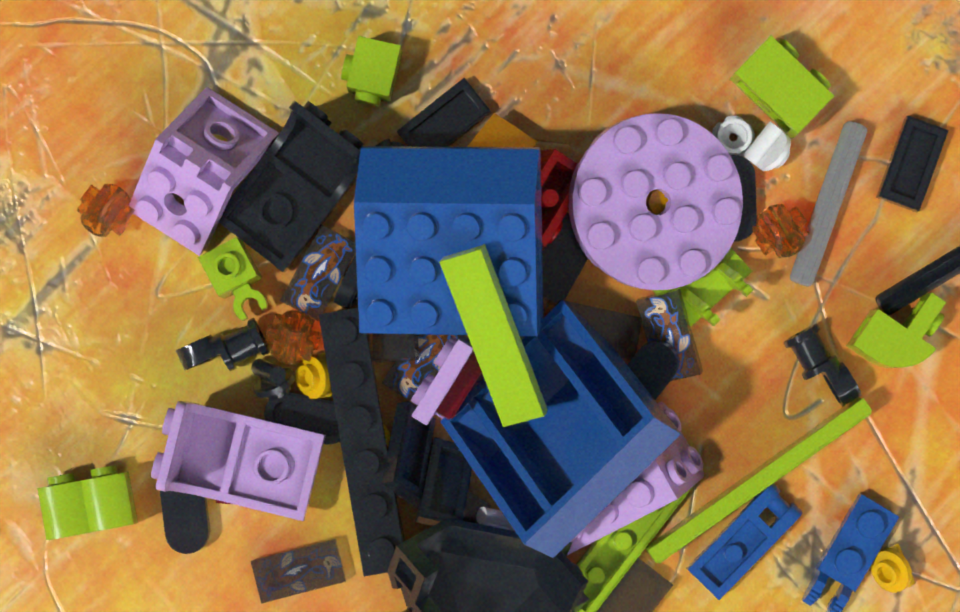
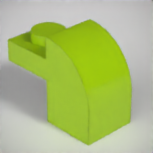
M932 292L921 296L902 325L879 309L870 310L846 346L872 364L884 368H903L919 364L930 357L936 350L934 346L922 338L925 334L929 337L932 336L945 317L940 311L946 302Z

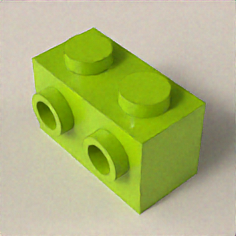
M771 35L733 74L730 80L793 139L826 106L834 95L828 90L831 84L819 71L813 68L808 71L797 60L799 53L790 43L782 38L777 41Z

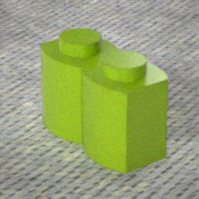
M117 465L90 470L91 479L75 481L74 473L48 477V486L37 488L46 541L138 523L129 471L118 473Z

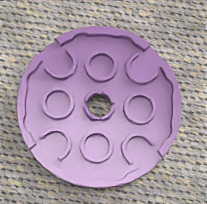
M654 113L627 118L600 133L592 141L593 143L583 155L580 163L576 165L569 189L568 207L572 229L577 242L587 258L607 275L617 280V282L646 290H668L682 287L695 282L714 269L727 254L735 240L743 210L740 177L730 154L723 144L701 125L689 119L670 114ZM655 189L661 191L665 198L668 199L665 209L658 215L652 214L646 206L648 194Z

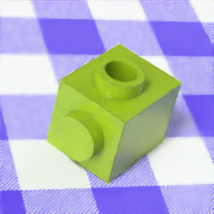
M358 36L354 55L346 54L341 74V80L347 81L346 87L348 92L355 94V101L371 106H380L381 100L391 102L403 53L401 45Z

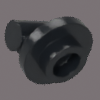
M261 358L254 360L251 366L252 372L260 378L253 387L257 397H267L269 400H275L283 397L291 390V385L296 378L291 368H282Z

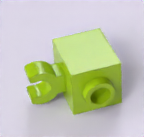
M235 237L198 257L217 295L224 299L231 295L235 296L233 309L239 319L242 321L248 319L243 309L244 302L247 299H256L262 310L268 308L266 297L251 287V284L263 278L241 239Z

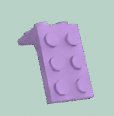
M178 401L175 409L169 408L167 410L162 434L168 435L164 453L158 452L156 454L151 472V478L157 479L156 490L202 496L300 521L305 520L326 435L193 402Z
M659 402L658 405L680 431L681 435L570 541L573 543L567 555L677 500L704 477L703 462L695 448L689 446L681 432V423L678 416L665 403Z

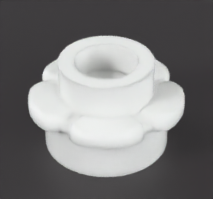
M738 116L726 117L724 122L717 123L712 131V134L723 144L730 155L743 157V154L755 139L752 126ZM736 134L737 140L734 142L730 141L729 135Z

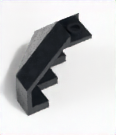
M447 518L398 544L388 569L392 588H401L407 609L402 612H577L589 600L584 593L589 581L584 577L580 568L566 557L573 542H569L552 558L524 545L513 530Z

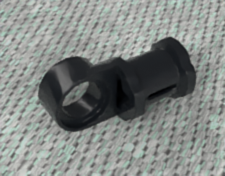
M251 318L248 320L247 326L225 336L221 333L215 336H206L176 350V353L184 370L193 368L221 355L228 370L232 371L237 368V363L259 353L265 356L270 353L260 326L255 318Z
M817 323L783 342L785 347L792 348L804 369L802 373L804 380H808L821 373L842 407L862 396L855 379L843 362L840 363L836 355L831 356L818 334L820 327Z

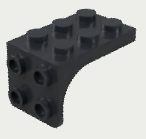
M293 101L289 107L291 113L284 128L229 199L219 221L221 225L284 273L356 182L360 150L364 145L362 141L345 128H342L339 134L331 129L329 126L332 122L328 119L329 117L310 101H307L304 106Z

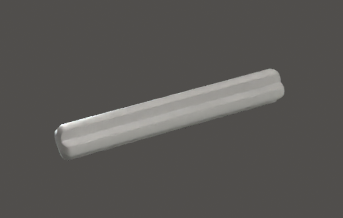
M848 121L843 125L790 274V280L796 284L809 287L814 283L867 134V127L857 122Z

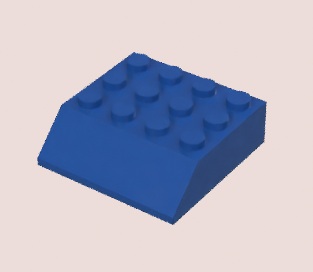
M362 146L354 197L359 333L467 335L439 261L445 256L485 245L519 336H538L543 323L540 147Z
M563 299L543 318L538 336H525L521 340L548 409L544 417L503 427L483 378L468 393L453 419L447 420L443 418L440 421L523 544L552 558L681 435L680 431L614 347Z

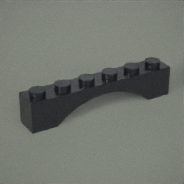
M358 308L318 314L363 576L388 573L396 546L404 542L405 537L396 492L381 484L388 449L369 333H359Z

